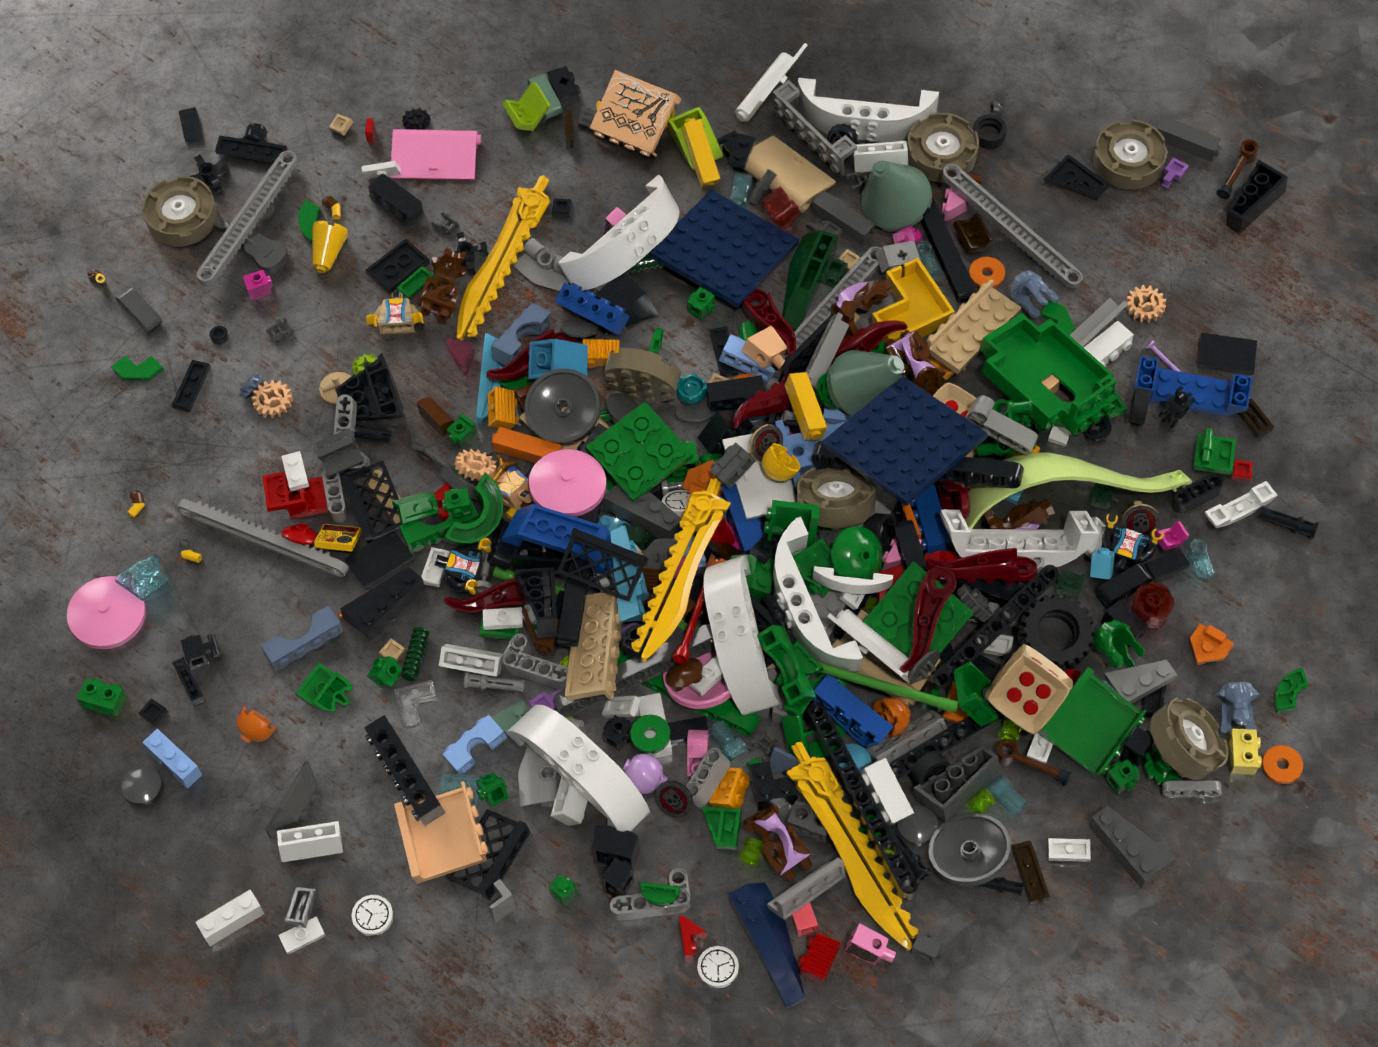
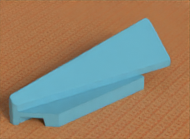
M485 333L476 412L477 424H482L483 419L488 417V393L494 387H501L498 380L487 378L486 372L504 367L503 364L492 359L491 346L498 339L488 333Z
M625 526L610 532L611 543L637 553L633 540L629 541ZM613 557L614 569L620 566L618 558ZM632 564L625 567L628 578L636 574L637 566ZM622 569L614 572L615 583L626 579ZM643 571L630 602L617 597L618 613H620L619 620L621 622L643 621L642 615L646 612L642 601L647 600L649 596ZM625 582L617 586L620 594L627 596L630 589L628 583Z

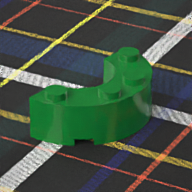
M483 474L472 491L477 496L481 505L478 519L469 524L454 521L442 541L456 546H466L479 543L496 529L502 517L503 502L498 485L488 474Z

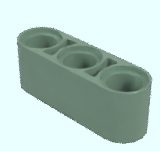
M541 74L528 79V85L532 82L537 83L550 103V108L544 115L545 119L562 114L561 104L546 75Z

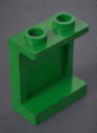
M772 500L771 508H767L766 519H769V521L764 524V533L767 534V541H771L772 534L782 535L796 518L801 517L808 532L807 546L813 545L819 522V505Z
M971 662L954 669L959 707L981 727L998 719L997 711L984 700L983 689L992 685L991 680Z

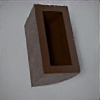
M426 397L417 402L419 414L442 437L447 435L446 429L455 421L432 398Z

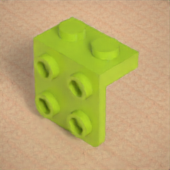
M535 82L529 85L519 101L505 100L502 104L517 129L534 131L550 108V103Z

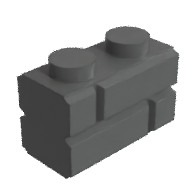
M735 442L725 450V454L720 460H716L712 464L710 472L728 489H731L755 463V459Z

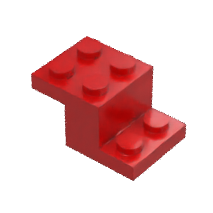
M285 472L262 476L268 512L287 509L291 519L329 513L322 477L308 479L309 487L290 491Z

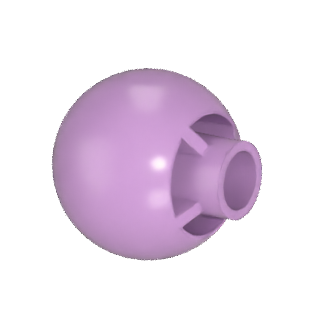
M637 754L631 760L627 759L622 768L641 794L651 793L668 779V777L663 775V767L660 761L650 754Z

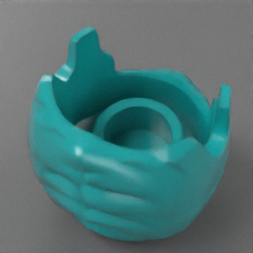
M694 373L680 378L676 390L678 400L688 405L702 403L707 393L704 379Z

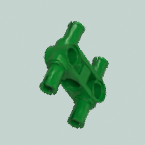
M1000 399L994 402L992 409L1016 422L1017 413L1033 412L1032 400L1015 402L1013 400L1006 401ZM1007 406L1006 412L1000 413L1001 408ZM994 439L993 443L977 446L979 456L995 454L997 456L1011 457L1018 453V451L1011 447L1003 450L1005 444Z

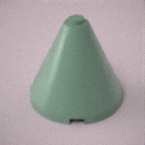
M878 161L874 164L862 192V210L866 218L875 223V226L882 228L883 231L897 232L910 225H916L924 218V212L927 208H930L932 203V188L927 177L919 169L894 162Z
M860 350L844 352L835 358L827 372V388L832 402L836 408L841 407L847 413L846 417L850 419L901 378L904 370L903 361L894 355Z

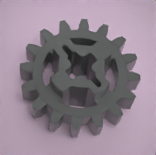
M964 584L957 590L961 601L975 612L972 616L973 618L978 617L981 621L986 622L993 616L992 611L989 609L988 599L977 588L971 589L969 585Z

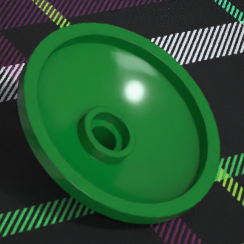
M853 526L844 529L837 535L831 548V564L837 576L872 580L873 573L880 571L883 562V551L879 539L872 531L865 527Z

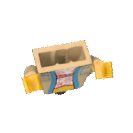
M398 291L392 293V299H384L382 306H379L374 314L366 316V326L373 324L374 327H377L378 323L380 334L415 332V323H424L422 313H420L415 305L410 304L408 298H403V294Z

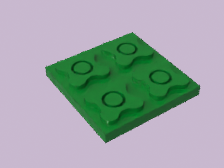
M646 402L642 403L585 446L591 456L601 464L607 474L633 503L693 458L690 450Z
M914 561L863 621L908 658L911 655L913 646L916 599L920 584L927 574ZM935 580V584L938 588L944 587L937 580ZM953 594L941 612L929 652L937 649L940 655L975 613Z

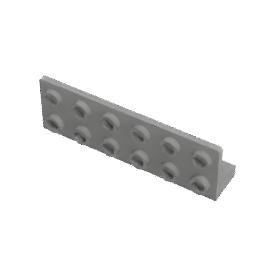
M786 81L773 91L774 113L778 118H782L789 129L796 131L797 136L801 140H805L812 151H816L823 162H827L834 173H838L843 177L845 175L844 160L857 151V145L846 135L831 145L789 104L800 95V90L791 81Z

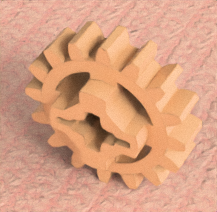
M1142 285L1141 289L1135 287L1134 292L1130 291L1126 298L1128 305L1125 309H1129L1128 315L1133 314L1134 320L1140 318L1141 323L1143 319L1147 323H1150V319L1157 321V318L1162 317L1163 312H1165L1166 299H1163L1164 294H1158L1157 288L1151 290L1152 286H1149L1148 289L1144 285Z
M271 380L270 384L264 381L263 387L258 385L259 390L253 391V407L259 415L263 413L264 418L270 415L271 419H273L276 414L278 417H281V412L287 413L286 408L292 407L293 397L291 389H288L287 384L282 385L280 380L277 384L274 383V380Z
M470 449L469 452L463 450L462 453H458L454 465H456L455 470H459V475H465V479L470 477L471 481H474V479L479 481L484 473L490 477L496 470V461L492 460V456L487 457L486 452L480 453V450L474 452Z

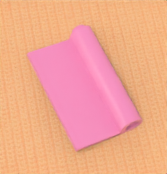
M394 129L392 134L391 161L397 162L401 168V174L392 175L390 178L475 180L476 148H478V145H481L482 136L478 134V131Z

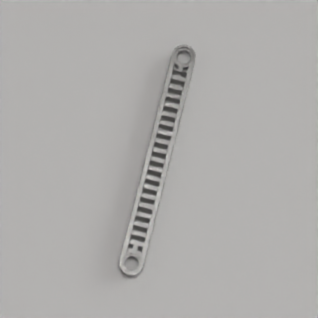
M284 151L278 156L197 271L199 284L211 286L220 275L222 276L223 270H226L230 260L234 259V254H237L238 249H241V244H244L245 239H248L249 233H252L256 223H259L263 213H266L270 203H273L274 197H277L281 187L283 188L284 183L288 181V177H291V173L297 166V157L294 152ZM286 158H292V159H293V160H292L291 162H289V163L284 162V159H286ZM204 274L211 275L208 279L201 278Z
M948 164L944 167L942 179L952 187L953 192L956 191L958 196H962L964 201H968V204L974 207V210H978L980 215L983 214L985 219H989L990 224H994L996 229L999 228L1001 233H1005L1007 238H1011L1012 243L1015 242L1017 247H1021L1023 252H1027V255L1033 258V261H1037L1038 265L1043 266L1045 271L1048 270L1049 275H1053L1055 280H1059L1066 287L1072 289L1080 285L1083 276L1075 266L955 164ZM947 171L955 172L956 176H948ZM1069 275H1074V276H1076L1077 281H1076V282H1071V281L1068 279V276H1069Z
M874 246L868 249L794 332L796 336V349L831 315L830 307L839 300V293L851 285L868 282L873 274H876L880 266L878 260L873 259L871 255L875 254L880 247ZM787 350L783 356L785 360L788 359ZM784 368L782 370H775L773 376L780 377L784 373Z
M181 499L176 506L177 511L186 517L337 577L343 578L349 569L348 565L331 557L330 552L324 554L323 549L317 551L316 547L310 548V545L304 546L303 544L294 543L283 538L281 533L277 535L275 530L271 532L269 528L263 530L262 525L256 527L254 522L250 524L247 519L243 522L242 517L236 519L234 514L229 516L227 511L225 513L221 509L216 511L214 506L209 508L208 504L203 505L201 501L194 503L187 499Z

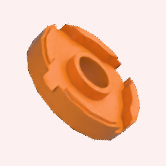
M992 257L976 259L969 269V276L977 288L981 287L983 283L987 284L991 279L994 280V289L1000 287L1006 273L1003 264ZM989 271L992 275L985 276L983 272Z
M1284 745L1273 746L1267 750L1262 758V770L1264 775L1273 783L1288 785L1297 781L1303 771V761L1299 753L1293 748ZM1279 761L1285 762V763L1287 764L1288 768H1287V769H1281V768H1279V767L1277 766V762H1279Z

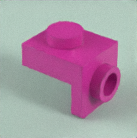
M911 225L892 234L894 244L914 241L918 248L923 247L921 232Z
M1180 521L1176 522L1171 528L1158 530L1155 533V536L1159 538L1162 532H1164L1163 539L1158 540V544L1163 551L1180 547L1189 537L1188 532Z

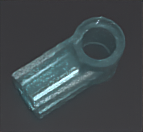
M734 173L733 191L730 201L741 207L746 205L748 192L752 187V174Z
M927 241L918 242L916 248L920 260L932 279L936 278L941 274V268L932 253V246Z
M1194 539L1190 543L1186 554L1192 562L1197 579L1206 580L1215 574L1207 553V544L1202 539ZM1193 549L1200 550V553L1195 552Z
M723 720L717 721L709 729V733L720 745L722 753L729 761L734 760L747 750L743 740L738 735L735 736Z
M1002 774L986 787L988 795L995 801L999 800L1014 816L1020 813L1027 805V801L1013 789L1010 780Z

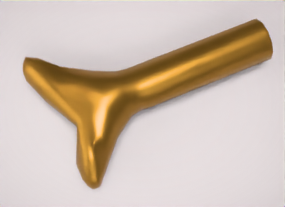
M497 455L496 459L499 466L491 478L497 482L506 469L512 465L517 466L519 463L515 460H505Z

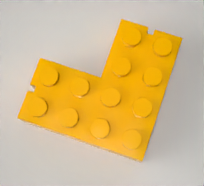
M915 258L904 263L903 278H901V265L886 272V279H888L892 287L890 292L897 302L872 313L871 325L889 320L903 321L908 326L906 330H909L911 333L918 331L923 338L936 332L942 323L946 324L952 313L955 314V311L920 259ZM905 330L892 332L882 341L886 342L889 339H894L897 342L901 339L900 335Z

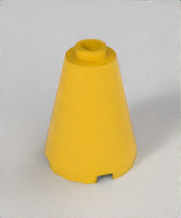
M316 221L312 227V266L319 273L330 271L348 237V230L345 227L334 223V226L328 225L329 221Z

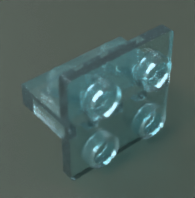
M153 554L146 560H140L115 578V582L143 601L168 584L169 578L159 572L160 557Z

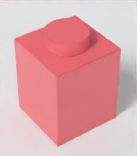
M810 902L791 915L798 938L818 931V924Z

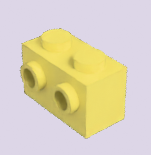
M1231 730L1229 735L1231 774L1255 775L1258 768H1261L1262 758L1258 756L1261 740L1260 737H1257V730Z

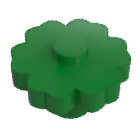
M1156 748L1150 749L1144 759L1146 764L1143 769L1149 779H1155L1157 785H1162L1167 781H1179L1182 777L1175 769L1162 760L1159 750Z

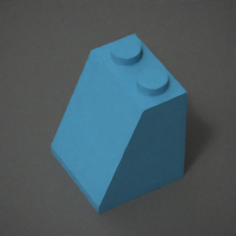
M559 339L530 342L528 379L537 380L543 374L556 369L575 370L587 377L588 345Z

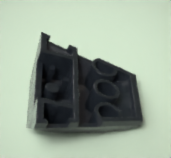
M625 272L617 278L600 285L595 292L596 299L600 300L602 297L611 302L610 306L615 307V305H618L625 309L624 313L630 317L623 329L634 323H643L645 319L659 317L647 293ZM599 325L598 329L605 336L613 333Z
M382 353L377 356L378 359L373 363L365 365L364 370L357 375H352L335 389L338 398L346 394L356 401V420L397 416L403 413V406L394 378ZM347 401V404L343 405L345 408L347 405H350L349 401Z

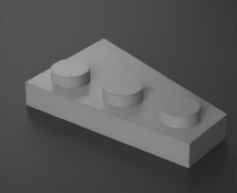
M1167 660L1105 673L1106 679L1115 692L1131 704L1178 678L1177 673Z

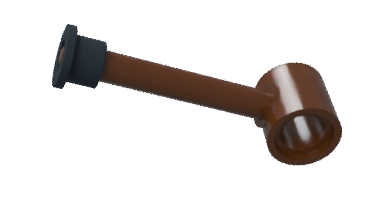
M1246 139L1241 143L1237 165L1227 182L1216 192L1220 198H1230L1231 187L1244 165L1251 164L1256 160L1259 149L1256 141Z
M1005 739L998 744L995 754L999 758V764L1007 766L1015 760L1058 778L1057 780L1065 783L1064 785L1066 786L1072 772L1071 770L1068 772L1061 769L1060 771L1017 753V745L1012 740ZM1002 750H1008L1011 755L1003 754Z

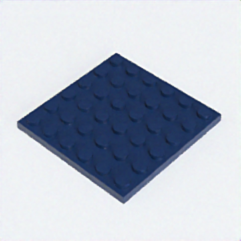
M710 190L674 226L672 231L649 252V257L738 308L799 244V239L719 193Z
M901 376L896 383L890 385L822 441V446L907 506L987 439V432L904 376Z

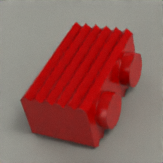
M817 932L815 938L811 936L807 944L809 951L806 956L802 955L798 967H800V975L823 984L840 949V942Z

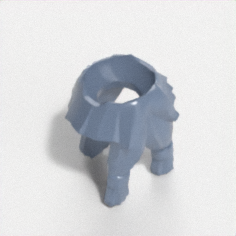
M1030 270L1022 271L1014 278L1013 283L1008 286L1012 301L1021 305L1034 319H1037L1041 314L1030 302V293L1042 305H1047L1048 301L1040 291L1050 297L1053 302L1060 300L1042 281V276Z
M1226 682L1215 696L1216 699L1222 702L1221 732L1223 734L1231 733L1232 717V720L1238 725H1245V729L1256 730L1251 701L1258 698L1260 694L1251 683Z

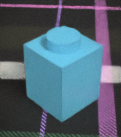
M1108 548L1095 549L1091 559L1090 577L1110 579L1113 575L1115 552L1110 551Z

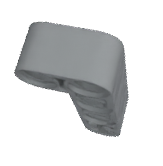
M341 395L337 399L333 435L348 428L352 430L353 435L355 433L357 403L349 395ZM347 401H349L350 405H347L345 408L343 405L347 404ZM349 419V424L346 427H342V421ZM360 452L364 458L363 464L356 465L347 470L358 471L370 466V460L364 453Z
M979 396L972 402L965 417L967 420L987 432L988 436L1022 454H1031L1038 438L1034 431L993 410L994 401L987 396Z
M516 634L513 636L502 655V662L507 671L517 677L555 689L565 690L568 668L531 656L533 647L526 635Z
M676 868L669 874V885L681 887L679 897L686 899L684 903H678L675 900L667 906H655L648 903L641 893L617 896L610 902L611 916L617 921L687 911L690 908L691 901L686 872L683 869ZM675 878H682L684 880L679 884L673 882ZM637 903H643L645 904V907H643L642 909H637L635 905ZM618 906H621V911H617Z

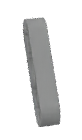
M1167 781L1162 784V792L1165 797H1216L1222 794V786L1220 781Z

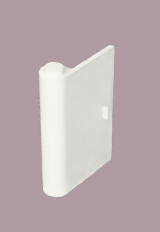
M804 43L794 57L785 52L780 53L735 110L736 117L740 121H750L780 82L783 84L788 77L785 75L807 47L806 43Z
M752 434L722 439L724 449L726 450L736 442L753 457L748 451ZM754 458L755 463L735 483L746 520L766 516L767 508H771L772 500L798 503L792 480L784 482L774 479L770 480L764 474L762 461Z
M849 609L841 610L836 618L831 614L827 616L861 644L859 649L863 653L867 654L869 651L910 684L908 677L912 670L906 673L900 671V667L908 660L906 655L866 625L863 620Z

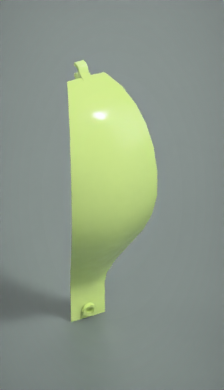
M1049 452L1031 453L1029 455L1022 454L1002 460L1017 462L1024 467L1021 485L1018 488L969 484L967 488H970L968 492L970 497V514L965 522L969 529H973L980 517L998 502L1031 486L1051 481H1090L1131 491L1154 493L1167 490L1177 492L1176 488L1179 486L1184 488L1192 484V480L1181 470L1152 478H1137L1120 474L1070 456Z

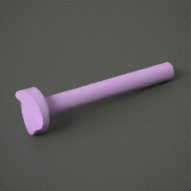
M1152 340L1148 346H1145L1147 350L1151 349L1173 371L1181 372L1154 346L1155 341Z

